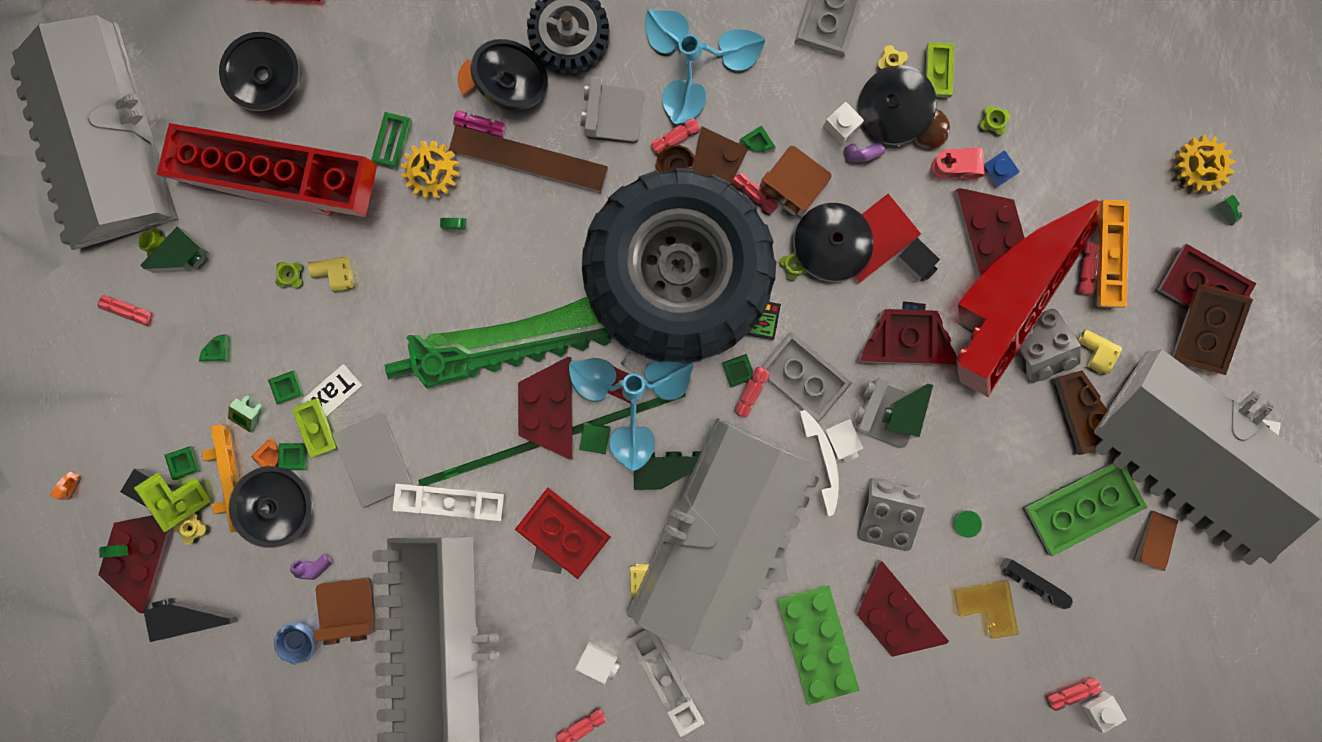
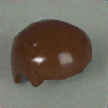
M936 109L931 125L921 136L914 140L917 145L926 149H932L944 144L950 134V122L947 116L941 110Z
M679 144L671 145L657 154L655 168L658 173L674 171L675 168L694 169L695 171L696 159L689 148Z

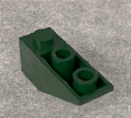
M681 451L666 452V457H655V452H653L649 461L642 468L634 471V490H661L692 473L702 451H693V456L682 457Z

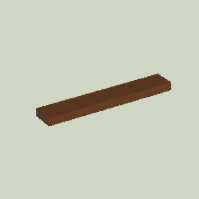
M457 125L455 126L449 151H452L454 154L599 193L602 192L608 171V166Z

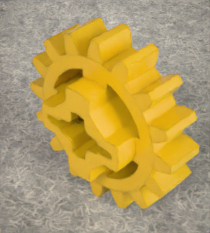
M1203 135L1198 140L1194 137L1188 141L1189 144L1181 146L1180 149L1183 153L1175 156L1180 163L1175 165L1174 169L1181 170V174L1177 176V179L1185 178L1186 181L1183 185L1185 188L1193 185L1194 193L1202 188L1203 194L1211 192V189L1215 192L1221 189V185L1224 186L1229 183L1230 180L1227 176H1231L1235 172L1229 166L1235 164L1236 160L1229 159L1228 156L1233 151L1224 150L1225 141L1217 144L1216 136L1208 141L1207 136ZM1199 148L1209 149L1210 151H1204ZM1205 177L1207 180L1211 179L1212 181H1203L1200 178Z
M433 140L430 146L426 142L421 141L420 149L414 145L411 146L414 153L412 155L405 153L404 156L408 159V163H401V167L407 169V172L401 174V177L409 179L405 186L409 189L415 187L413 193L417 196L423 191V197L429 199L431 193L437 199L440 198V191L448 194L447 186H456L452 178L460 174L454 170V167H457L459 162L451 161L455 154L452 151L445 153L447 146L442 144L438 148L437 142ZM432 153L441 155L444 161H435ZM420 158L419 163L414 167L416 161ZM429 165L435 167V169L431 171V176L425 172L429 169ZM444 173H446L445 178H444L443 181L440 183L441 177L443 176ZM416 179H425L428 187L421 186Z

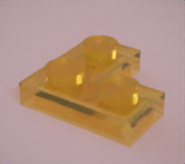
M1008 580L954 589L958 616L985 613L991 639L1019 635Z

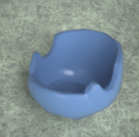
M290 623L278 630L274 638L275 652L280 659L293 665L304 661L307 662L316 648L313 631L303 623Z

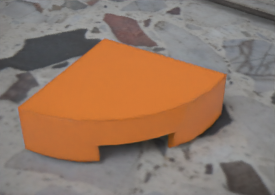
M469 59L463 63L458 73V86L464 97L476 89L471 77V62Z
M269 438L251 457L260 467H278L279 448L275 440Z
M75 472L67 473L54 487L50 496L57 500H69L81 475Z

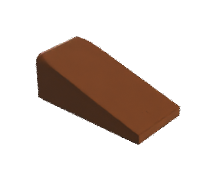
M1152 511L1134 561L1159 571H1165L1178 520Z

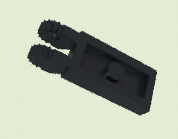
M1006 558L1002 561L1000 567L1006 570L1005 576L1017 583L1021 580L1030 585L1028 587L1029 591L1039 597H1043L1045 594L1048 603L1055 605V607L1065 610L1072 606L1073 599L1065 591L1012 559Z

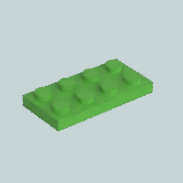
M1111 463L1025 507V510L1049 556H1054L1148 507L1126 466L1123 469H1119L1114 463Z
M830 585L777 599L807 705L860 691Z

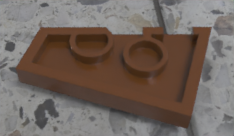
M1083 370L1054 378L1078 455L1095 451L1097 444L1102 438L1096 435L1094 431L1108 411L1100 400L1101 396Z

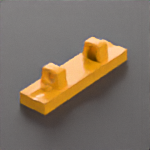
M1106 199L1100 201L1097 307H1127L1129 201ZM1107 275H1117L1115 277L1107 278Z
M220 424L210 426L214 448L203 450L202 457L203 461L207 462L217 460L224 501L211 504L213 514L227 513L230 533H234L237 531L229 516V499L239 478L229 425Z

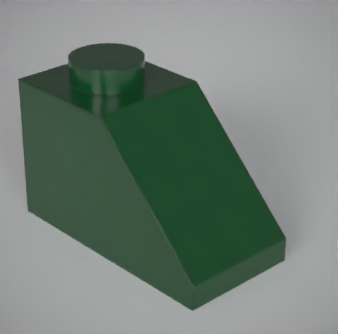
M176 227L140 266L152 273L191 271L192 268L196 269L205 260L204 256L208 251L185 230Z
M923 385L893 402L890 408L886 407L882 418V423H886L884 430L912 438H919L933 385Z

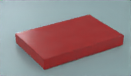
M889 193L862 213L872 230L874 245L869 262L861 272L853 277L858 284L921 235L920 231ZM836 234L832 237L835 242H841L839 235Z
M547 487L515 528V531L576 579L580 578L611 538L609 534L549 487Z

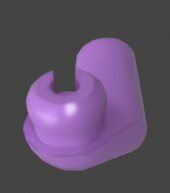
M878 142L858 150L857 145L853 143L846 146L843 151L847 156L845 158L849 162H862L883 155L885 148L882 143Z
M323 553L314 563L293 562L290 571L298 579L315 580L333 562Z

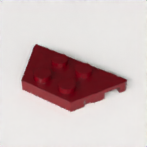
M958 188L955 190L979 279L993 263L1025 237L1014 199Z
M884 309L858 358V362L958 365V362H956L958 356L950 343L952 340L948 332L943 328V321L938 311Z
M566 357L518 382V436L568 460H573V397L569 364L572 361L571 357Z
M152 515L113 524L107 546L126 545L128 546V555L104 557L98 574L138 613L142 614L144 613L143 610L148 608L171 531L169 529L164 533Z
M880 560L876 565L874 575L866 588L865 596L856 612L859 619L891 657L947 644L949 640L883 561Z

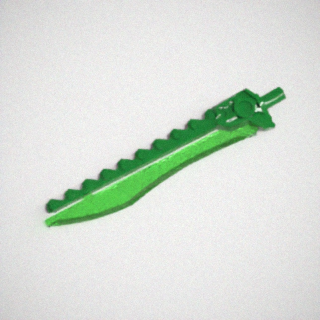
M584 297L560 308L515 322L446 333L429 334L425 340L420 335H408L406 338L409 341L408 350L410 358L385 364V372L388 380L414 374L425 388L428 389L465 380L469 377L474 378L479 374L478 372L481 367L495 373L501 369L502 362L518 367L523 363L524 357L540 362L545 358L547 351L563 356L567 353L568 346L581 351L589 347L590 341H595L605 346L611 342L612 336L605 328L472 354H467L457 347L433 348L435 345L459 344L471 350L599 325L600 323L590 308L588 298Z

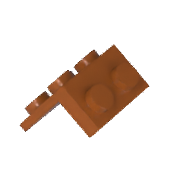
M789 146L771 171L764 175L759 186L771 199L776 198L783 203V207L788 212L802 217L830 181L831 173L797 147Z
M367 578L323 583L316 586L320 628L313 630L315 641L323 640V645L340 643V638L350 637L351 642L367 640V635L376 632L371 585Z

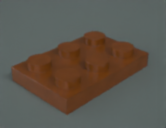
M1197 283L1172 357L1182 364L1226 375L1253 299L1249 296Z

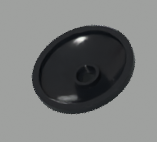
M252 32L235 39L224 51L219 65V78L225 93L239 106L253 111L270 110L283 104L295 91L300 75L299 62L290 45L279 36L267 32ZM263 73H268L267 79H260Z
M508 39L490 40L482 44L472 57L470 72L476 88L486 99L500 107L511 110L527 109L536 105L546 92L548 76L545 66L540 63L538 57H535L531 49L521 43Z
M903 65L887 67L874 74L864 85L858 100V114L864 120L863 128L874 139L890 145L908 143L921 136L931 125L937 109V96L930 80L919 70ZM897 97L896 103L889 104L890 98Z
M824 203L812 208L799 221L794 234V250L798 261L809 274L823 281L840 282L856 276L865 268L873 251V234L869 223L856 209L842 203ZM834 234L839 235L841 242H835L832 236Z
M260 467L245 474L234 486L229 499V516L235 530L247 542L264 548L280 547L294 541L305 530L311 515V499L305 484L294 473L281 467ZM263 504L269 506L268 514L262 511Z

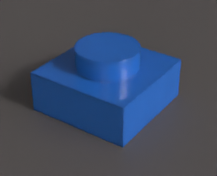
M1005 150L984 164V172L995 188L1020 172Z

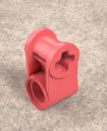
M972 147L943 150L931 163L932 173L941 179L981 178L984 176L983 149Z

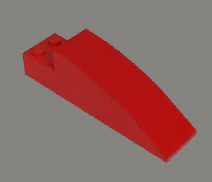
M169 123L157 175L290 208L329 215L330 211L366 217L378 165L364 156Z
M1095 199L1038 228L993 263L959 301L960 324L973 331L971 335L972 342L967 349L964 347L960 351L956 359L960 383L986 397L990 396L1098 227L1100 201Z

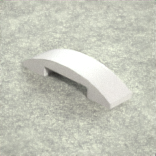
M806 410L798 412V417L804 438L815 436L829 486L819 490L825 516H832L836 509L839 491L836 460L824 431L816 420Z
M395 484L393 511L501 521L504 494Z
M645 629L628 639L627 641L653 684L680 737L705 724L658 637Z

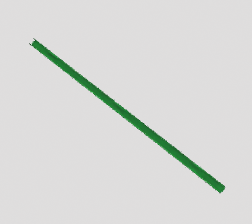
M684 393L681 397H679V398H677V399H675V400H678V399H681V398L686 397V396H685L686 394ZM657 397L637 404L636 414L675 400H664ZM631 407L593 419L587 423L606 425L631 416ZM584 423L573 426V436L582 433ZM527 442L419 479V485L428 486L539 448L540 446L533 442Z

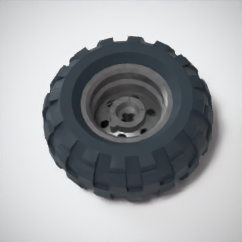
M675 168L674 171L658 173L656 170L639 176L636 181L627 186H621L608 197L605 205L595 214L588 228L582 251L581 267L584 290L590 308L598 322L604 326L614 340L626 349H631L643 355L644 358L662 363L680 362L684 364L699 362L703 359L720 355L735 346L752 330L763 315L771 299L770 296L776 279V260L774 259L773 252L774 241L768 225L764 224L757 212L758 208L746 194L741 195L729 185L730 182L716 175L706 176L696 173L694 169ZM669 236L674 237L676 240L675 244L671 246L665 242V239ZM695 242L700 243L702 246L701 251H694L692 244ZM649 256H654L657 259L655 265L647 263ZM674 263L676 265L679 263L683 265L682 274L679 271L677 274L673 272ZM707 268L710 271V276L707 278L702 277L700 270ZM664 282L665 289L657 291L655 283ZM684 287L692 291L691 296L688 298L683 297L681 294V290Z

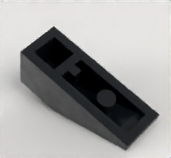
M169 599L152 602L153 608L143 610L150 642L238 622L237 616L181 602L169 604Z

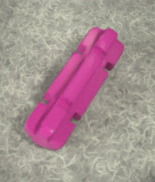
M456 111L453 117V124L455 126H467L468 129L486 134L490 132L491 135L502 137L505 124L495 120L491 122L489 118L474 114L468 116L463 111Z

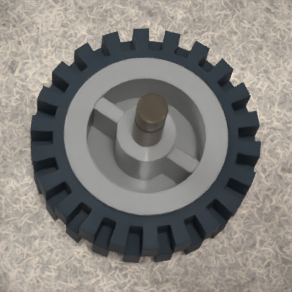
M537 0L535 2L536 7L535 9L531 8L529 12L530 19H527V35L533 54L536 58L540 59V63L544 66L546 64L549 65V69L553 71L560 69V73L566 74V70H571L572 74L578 73L577 69L587 70L588 65L592 64L594 66L598 62V57L602 58L605 53L604 49L607 48L609 43V21L605 9L601 8L599 0Z

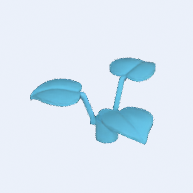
M648 9L646 13V34L651 46L659 53L669 54L678 45L683 58L686 60L687 83L683 80L672 81L666 86L662 95L663 106L674 124H683L689 119L695 118L705 106V88L701 84H692L691 63L701 57L703 50L716 56H723L724 65L730 70L744 71L753 66L765 45V38L749 30L734 29L727 31L719 38L718 44L721 51L707 46L706 43H700L696 35L689 34V23L681 13L671 10Z
M600 358L571 361L569 364L571 382L581 397L588 401L599 402L605 399L608 390L615 391L622 388L623 396L631 401L630 428L620 427L615 430L611 435L609 446L614 458L628 470L636 471L642 468L653 454L655 439L649 428H635L636 401L642 398L644 388H654L656 396L664 400H675L681 397L688 388L693 362L682 364L680 362L662 363L654 361L645 370L646 380L639 374L631 373L624 380H620L618 384L611 386L616 380V371L610 362Z

